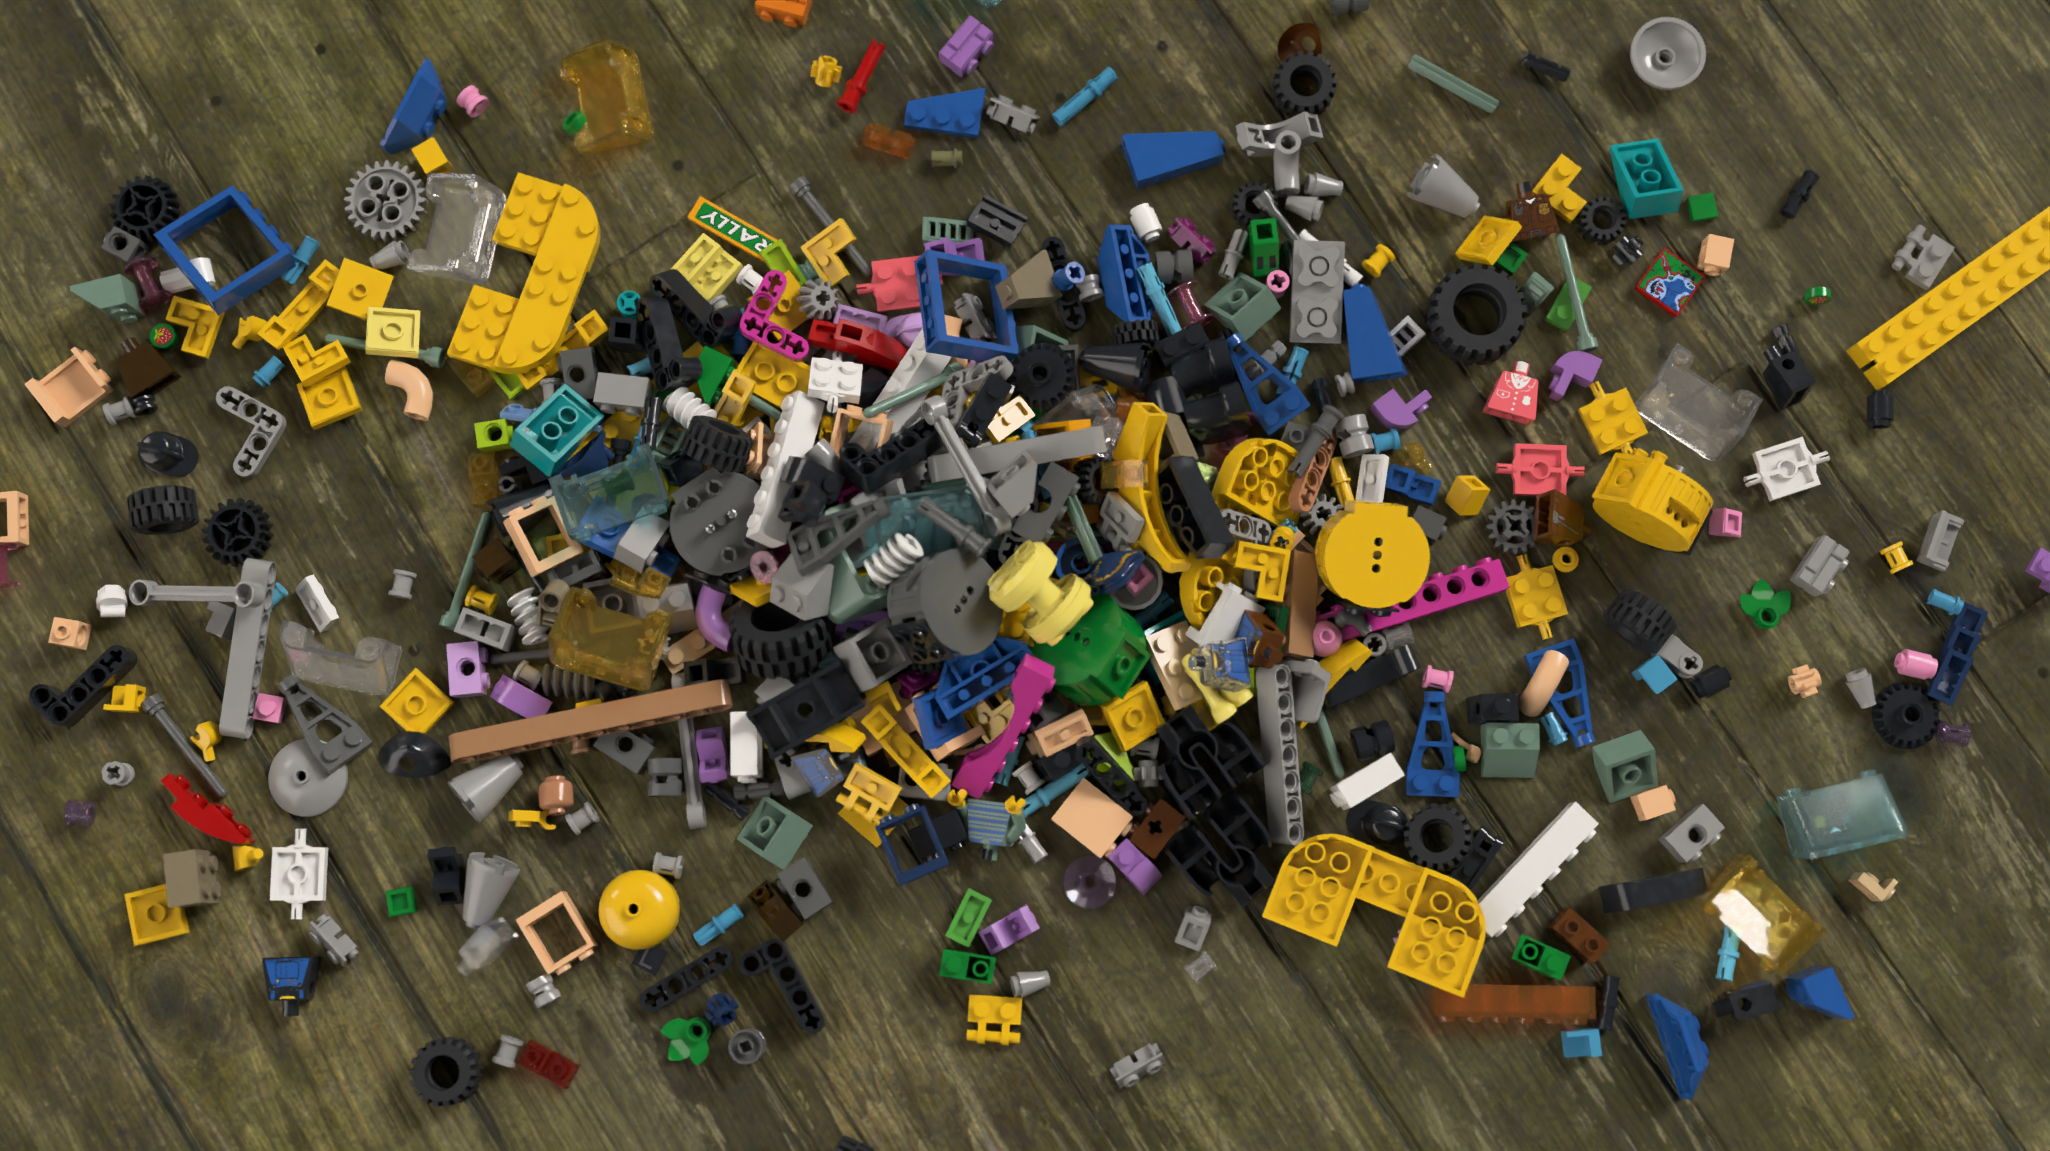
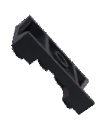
M837 659L813 675L747 711L746 716L756 727L773 760L865 707L866 704L840 659ZM803 702H807L813 707V713L809 717H803L798 712V706Z

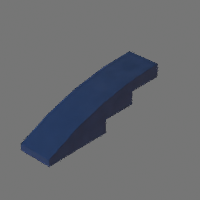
M1964 601L1959 615L1954 616L1937 659V672L1930 681L1926 695L1949 706H1953L1974 661L1971 657L1980 640L1981 635H1979V631L1986 619L1987 611Z

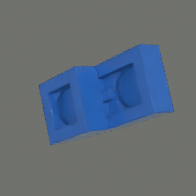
M1391 463L1386 477L1385 489L1433 507L1442 483L1441 480L1417 474L1413 469Z

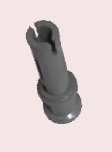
M1331 405L1323 406L1322 415L1317 422L1311 425L1312 432L1287 468L1288 473L1293 475L1296 468L1299 467L1294 476L1298 479L1302 478L1303 473L1324 440L1332 437V430L1337 422L1342 421L1344 415Z
M924 497L919 503L921 506H918L916 511L955 537L959 546L964 545L975 553V557L978 560L983 557L991 546L992 539L984 538L974 530L972 525L967 524L965 526L929 500L928 497Z

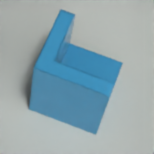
M1659 655L1649 658L1631 672L1637 681L1644 679L1655 694H1659L1677 680Z
M1584 1028L1561 1031L1565 1057L1602 1056L1599 1029Z

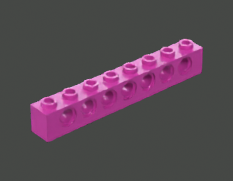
M1491 557L1476 561L1477 566L1467 568V565L1453 568L1452 574L1443 576L1442 572L1428 576V581L1424 582L1420 589L1409 599L1410 607L1407 610L1402 609L1398 603L1392 606L1399 609V612H1391V616L1378 617L1375 613L1370 612V610H1365L1363 617L1373 628L1368 634L1506 591L1510 587L1500 559L1492 561ZM1473 574L1479 575L1482 578V586H1475L1472 583L1471 577ZM1448 582H1453L1458 586L1457 594H1452L1448 591ZM1423 590L1432 591L1434 594L1433 602H1428L1423 598ZM1339 604L1330 607L1331 612L1322 615L1320 611H1316L1315 623L1327 620L1334 621V617L1344 607ZM1345 625L1343 628L1338 627L1342 634V643L1353 638L1362 637L1354 625Z

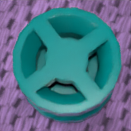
M624 291L617 298V308L625 318L638 319L635 304H637L641 297L635 291Z

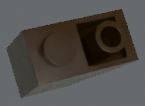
M767 879L747 896L766 925L783 942L804 925L790 905Z

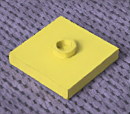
M368 307L365 354L418 358L420 311Z

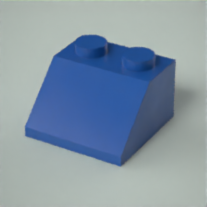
M1812 966L1785 978L1788 984L1786 985L1787 993L1796 1003L1831 1018L1848 1020L1855 1018L1832 967Z

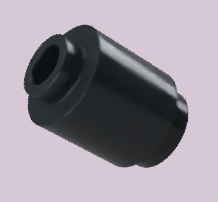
M1884 390L1873 391L1872 395L1867 396V422H1869V427L1872 429L1890 428L1891 422L1894 421V396L1889 395L1888 391Z
M1716 664L1696 674L1694 679L1690 681V686L1699 699L1703 697L1709 698L1729 688V681L1732 678L1726 667H1720Z

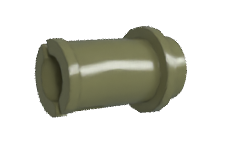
M954 148V151H932V167L954 166L957 169L958 166L963 165L962 151H957V148Z

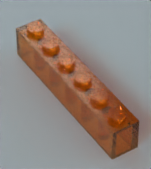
M1469 984L1465 996L1462 998L1431 985V1015L1439 1016V1021L1455 1022V1017H1465V1022H1482L1481 1017H1492V1022L1508 1023V1018H1518V1023H1535L1534 1018H1545V1023L1561 1024V1019H1571V1024H1588L1587 1019H1596L1595 987Z

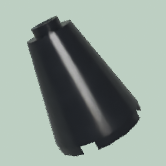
M1145 342L1087 346L1085 351H1081L1079 365L1083 366V371L1132 392L1143 393L1144 391L1141 386H1147L1152 358H1147V351H1152L1150 343Z
M545 483L485 501L486 507L492 506L493 511L489 512L504 538L506 536L510 537L503 524V521L509 517L508 512L520 506L524 510L532 507L531 502L544 495L547 499L555 496L557 501L561 499V496L554 485L550 487ZM547 507L518 521L524 534L527 535L551 512ZM512 539L510 542H508L509 546L514 545Z

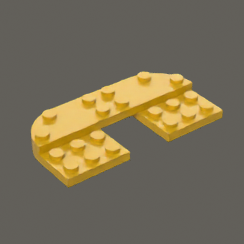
M518 172L492 241L495 244L536 256L520 299L473 285L447 351L449 357L503 374H523L541 364H546L558 352L572 318L570 315L585 275L590 272L600 244L601 232L597 215L590 201L579 190L565 183L564 186H560Z
M1252 438L1238 444L1225 457L1212 490L1213 498L1219 510L1230 509L1249 516L1253 514L1276 528L1285 519L1289 518L1295 524L1292 527H1295L1300 513H1295L1291 510L1288 498L1296 479L1294 476L1299 467L1296 468L1293 475L1288 473L1287 468L1291 465L1299 451L1282 441L1274 439ZM1308 474V475H1307V481H1308V484H1309V486H1310V485H1311V479H1310V476H1309V474ZM1240 521L1239 528L1240 531L1243 533L1244 528L1242 522ZM1234 539L1235 544L1222 558L1197 559L1191 550L1189 551L1188 558L1192 563L1189 570L1183 571L1180 577V599L1188 621L1198 630H1201L1223 593L1220 588L1215 586L1218 581L1226 586L1228 582H1231L1243 589L1241 594L1245 592L1243 583L1244 569L1234 568L1237 545L1240 540ZM1259 599L1257 601L1259 603L1268 604V600Z
M1317 835L1301 842L1291 850L1280 868L1262 917L1337 947L1355 898L1403 916L1405 920L1387 967L1464 998L1486 934L1484 913L1477 898L1465 885L1449 876L1426 867H1421L1343 835Z

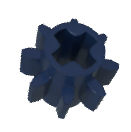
M720 993L714 994L708 999L706 1003L708 1010L704 1014L715 1027L718 1024L722 1026L729 1025L735 1020L737 1016L735 1009L739 1005L729 993L724 995Z

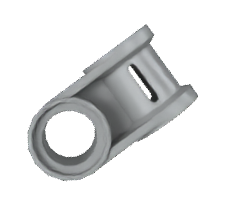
M1673 634L1657 654L1650 653L1652 657L1659 655L1671 671L1684 679L1693 677L1703 667V661L1699 654L1691 650ZM1687 661L1692 663L1689 670L1685 668Z
M790 749L785 753H787L788 756H792L795 750ZM785 753L775 758V764L788 799L791 800L811 792V789L793 761H791L792 766L790 767L787 764L781 763V760L785 759Z

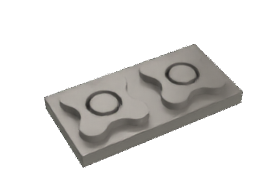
M1293 240L1289 342L1341 344L1345 241Z

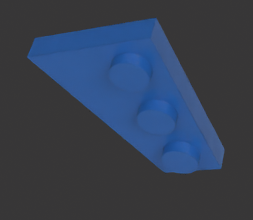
M985 88L908 101L904 128L978 138Z

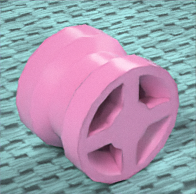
M474 85L465 88L458 95L456 101L460 107L467 109V114L472 118L484 112L489 104V100L485 96L480 95L479 90Z

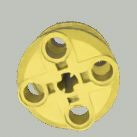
M1027 540L1019 546L1015 553L988 580L989 598L1005 612H1011L1027 602L1031 609L1024 619L1023 628L1037 643H1048L1050 646H1053L1091 608L1093 604L1091 588L1082 578L1077 577L1074 573L1063 576L1055 583L1051 582L1048 578L1056 566L1057 557L1043 542Z

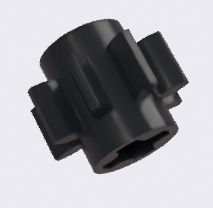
M1626 235L1613 246V249L1616 251L1613 258L1620 266L1624 262L1631 266L1644 254L1640 249L1644 243L1637 235L1632 239Z

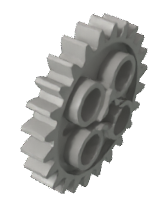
M388 160L385 161L384 167L378 161H375L374 169L365 165L367 171L365 174L357 171L360 178L358 180L350 179L354 187L346 188V191L351 196L344 198L346 203L350 204L345 207V210L348 214H351L348 219L355 223L354 227L358 231L362 230V234L366 237L371 234L375 241L381 235L384 242L388 241L389 235L397 241L398 233L407 237L406 229L408 228L415 232L416 229L413 223L422 224L418 216L419 214H427L421 206L429 204L423 198L428 194L422 188L425 184L421 179H418L417 173L415 171L410 173L411 169L407 165L402 168L398 161L392 167ZM383 182L380 189L374 190V186L377 183ZM401 189H407L405 195L397 197ZM375 205L374 211L367 214V208ZM399 212V216L396 219L390 220L391 214Z

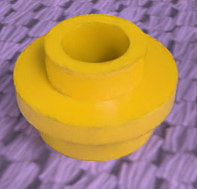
M1561 547L1554 552L1552 562L1557 570L1570 572L1577 567L1579 557L1574 549ZM1563 555L1569 556L1570 562L1568 564L1563 562Z

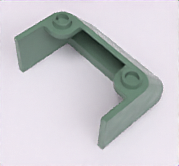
M851 501L829 508L820 517L850 508ZM852 519L846 520L842 523L844 530L847 529V527L850 524V520ZM829 528L817 535L820 548L827 547L837 538L836 528ZM845 549L828 562L834 565L829 612L827 615L832 622L844 624L887 608L889 589L886 585L885 588L879 587L869 575L859 577Z

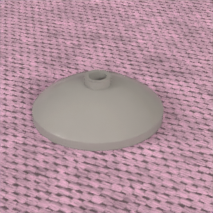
M1661 17L1647 22L1638 30L1631 43L1630 59L1635 72L1644 82L1658 89L1675 90L1689 85L1701 73L1706 60V48L1701 35L1692 25L1678 18ZM1660 57L1665 58L1667 63L1661 62Z
M305 739L296 740L281 749L272 761L268 775L269 789L275 802L285 811L302 817L317 816L332 809L342 798L348 782L347 765L345 764L328 775L313 758ZM304 771L306 778L300 781L299 774Z

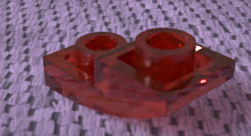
M533 1039L528 1041L517 1062L538 1076L545 1077L563 1089L569 1088L581 1066Z

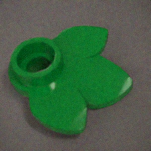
M1760 579L1755 583L1751 590V595H1740L1741 609L1745 614L1753 617L1755 625L1763 630L1774 628L1778 624L1780 616L1788 612L1791 604L1789 590H1783L1774 594L1772 588L1764 579ZM1762 613H1766L1769 616L1767 622L1762 619Z
M695 1017L689 1021L676 1018L663 1026L661 1033L673 1039L668 1051V1059L670 1061H681L690 1056L692 1062L698 1066L707 1058L709 1053L707 1040L711 1034V1027L707 1020L701 1017ZM696 1025L701 1026L703 1030L700 1036L695 1035L693 1032Z

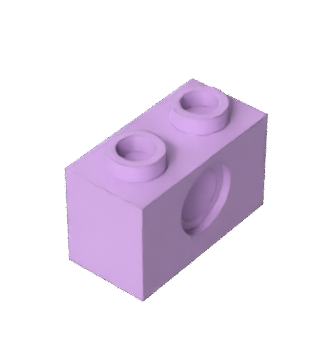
M479 641L447 644L450 696L463 698L487 695V688H490V676L485 670V663L489 660L487 647H484V644ZM473 663L475 666L473 674L466 676L464 673L465 666Z

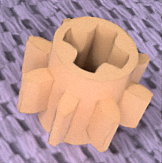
M1806 664L1792 669L1793 675L1788 677V683L1794 694L1801 693V697L1804 698L1818 693L1816 688L1822 685L1819 672L1815 668L1809 669Z

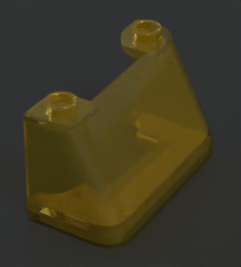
M604 37L558 59L560 76L565 82L576 87L580 110L587 117L584 124L585 130L578 131L575 136V145L579 153L585 155L644 143L653 138L654 130L637 56L632 48Z
M571 586L548 635L550 660L554 665L565 670L635 690L647 691L650 689L672 624V615L662 610H654L648 612L646 618L642 619L597 606V600L590 590Z
M1739 852L1700 898L1703 901L1701 907L1711 917L1716 915L1761 959L1759 965L1771 975L1775 972L1782 977L1828 931L1817 921L1814 922L1805 911L1801 910L1765 875L1762 869L1756 868L1758 863L1749 854Z

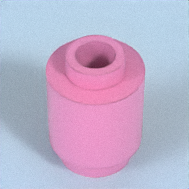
M1904 649L1901 653L1897 654L1894 665L1899 674L1925 680L1926 678L1932 679L1935 676L1938 661L1932 658L1930 654Z

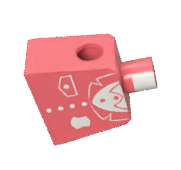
M1515 361L1512 372L1503 371L1499 375L1483 409V413L1530 425L1535 420L1538 380L1527 377L1530 366L1528 363Z

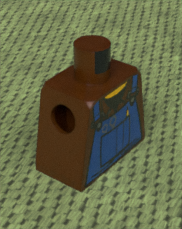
M1244 610L1233 642L1245 639L1249 665L1271 669L1274 664L1279 663L1283 658V652L1280 650L1284 634L1266 613Z

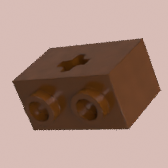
M1161 798L1157 803L1152 800L1144 812L1147 816L1140 824L1136 821L1128 831V834L1131 836L1129 841L1152 860L1156 858L1186 818ZM1158 821L1160 823L1158 828L1161 832L1149 833L1151 827L1148 823Z
M1562 908L1546 927L1585 963L1594 964L1611 944L1571 908Z

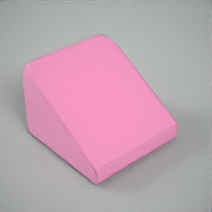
M1727 508L1712 509L1713 513L1709 518L1710 535L1741 537L1742 512Z
M1141 564L1132 581L1126 586V589L1135 598L1153 581L1154 575Z

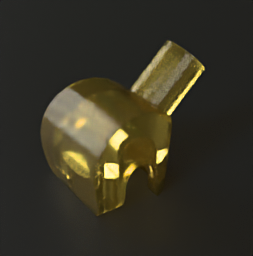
M1412 442L1401 446L1400 453L1407 452L1410 455L1409 459L1402 461L1404 467L1418 466L1426 473L1431 471L1434 465L1424 459L1425 451L1419 443Z

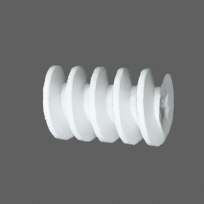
M685 386L679 387L669 394L662 404V409L667 411L671 417H674L686 429H688L693 416L703 415L717 418L716 411L710 409L708 404H703L702 399L696 398V395L693 392H689V389Z
M896 533L895 539L897 543L889 539L887 541L889 550L881 546L879 551L882 556L873 553L871 556L874 563L869 559L864 561L868 575L879 587L885 588V584H890L893 581V577H898L901 571H905L909 567L908 564H914L916 558L923 556L924 553L921 545L910 534L903 536L900 533Z
M536 587L521 590L507 601L509 607H514L511 610V615L517 617L514 620L515 625L521 626L518 629V633L524 636L522 639L524 645L540 644L555 636V634L546 633L552 627L546 625L542 627L536 626L538 606L535 603L539 601L540 596L531 595L537 590Z

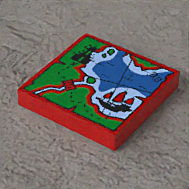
M1663 248L1634 289L1676 318L1706 276L1666 248Z

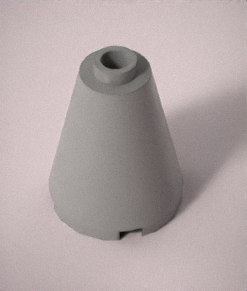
M1436 153L1433 154L1431 158L1434 160L1430 164L1427 162L1423 164L1410 185L1414 190L1413 192H1407V196L1415 201L1466 218L1468 215L1473 216L1480 206L1478 202L1479 196L1441 156Z
M509 755L500 756L452 778L447 784L455 796H458L462 802L461 804L471 816L481 823L522 776L521 768L524 766L516 755L511 757Z
M472 852L469 854L462 917L466 921L467 926L480 929L484 923L491 921L520 873V868L517 869L518 865L497 855H493V858H484L485 853Z

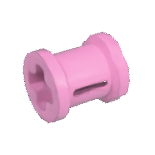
M1275 270L1268 275L1265 285L1270 288L1274 297L1278 299L1284 295L1290 281L1284 271ZM1273 281L1277 284H1282L1281 287L1278 288L1277 285L1272 286Z
M1427 665L1422 679V687L1427 688L1430 686L1449 693L1454 672L1433 669L1431 665Z

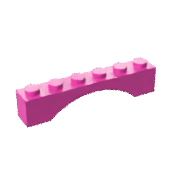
M1026 653L1014 673L1011 684L1014 696V712L1010 722L993 741L977 750L966 753L955 771L951 786L959 790L965 789L967 794L977 799H980L984 791L987 793L990 791L995 781L992 778L995 772L1000 773L1007 761L1005 756L1008 752L1012 754L1019 741L1017 739L1019 733L1024 734L1031 722V719H1029L1031 713H1037L1043 703L1042 695L1044 692L1049 693L1056 681L1053 678L1055 667Z

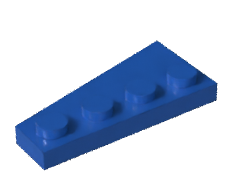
M597 496L575 532L573 539L615 559L614 555L617 545L631 525L622 519V514L615 509L612 511L604 505V500ZM659 546L656 551L658 553L656 560L651 567L646 565L642 573L668 585L679 566L680 559L667 549Z

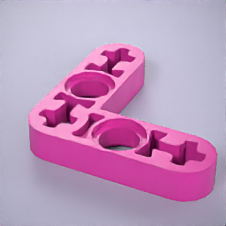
M771 270L764 276L740 320V332L744 337L791 361L801 362L808 356L809 345L803 337L769 321L787 285L786 277L781 271ZM778 278L781 286L776 285L771 295L768 293L771 287L769 280L774 281ZM764 298L771 305L767 310H759L756 302ZM752 321H755L756 328L763 330V326H766L763 337H759L760 331L755 328L748 331L745 323L750 324ZM770 332H778L782 339L779 343L773 344L767 340V335ZM786 338H789L788 344L796 347L798 344L802 345L801 350L803 353L793 354V348L786 345V349H782Z

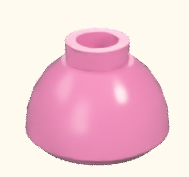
M1318 621L1315 623L1313 632L1314 654L1328 657L1339 650L1342 644V634L1337 625L1330 621Z

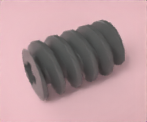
M547 663L545 664L542 685L546 696H551L554 693L556 697H562L565 693L566 698H572L575 693L577 699H582L584 695L587 700H593L595 697L593 688L600 682L597 676V669L594 675H591L590 668L586 667L584 673L581 674L579 666H576L574 672L570 673L568 665H565L563 672H560L558 664H555L553 671L549 670Z

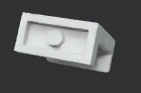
M1218 581L1215 586L1220 588L1223 593L1201 630L1190 626L1185 635L1212 652L1216 650L1214 652L1221 656L1222 654L1217 649H1213V644L1222 643V645L1233 642L1244 610L1263 613L1265 608L1257 603L1259 599L1255 598V595L1248 591L1241 594L1243 589L1235 584L1228 582L1226 586Z

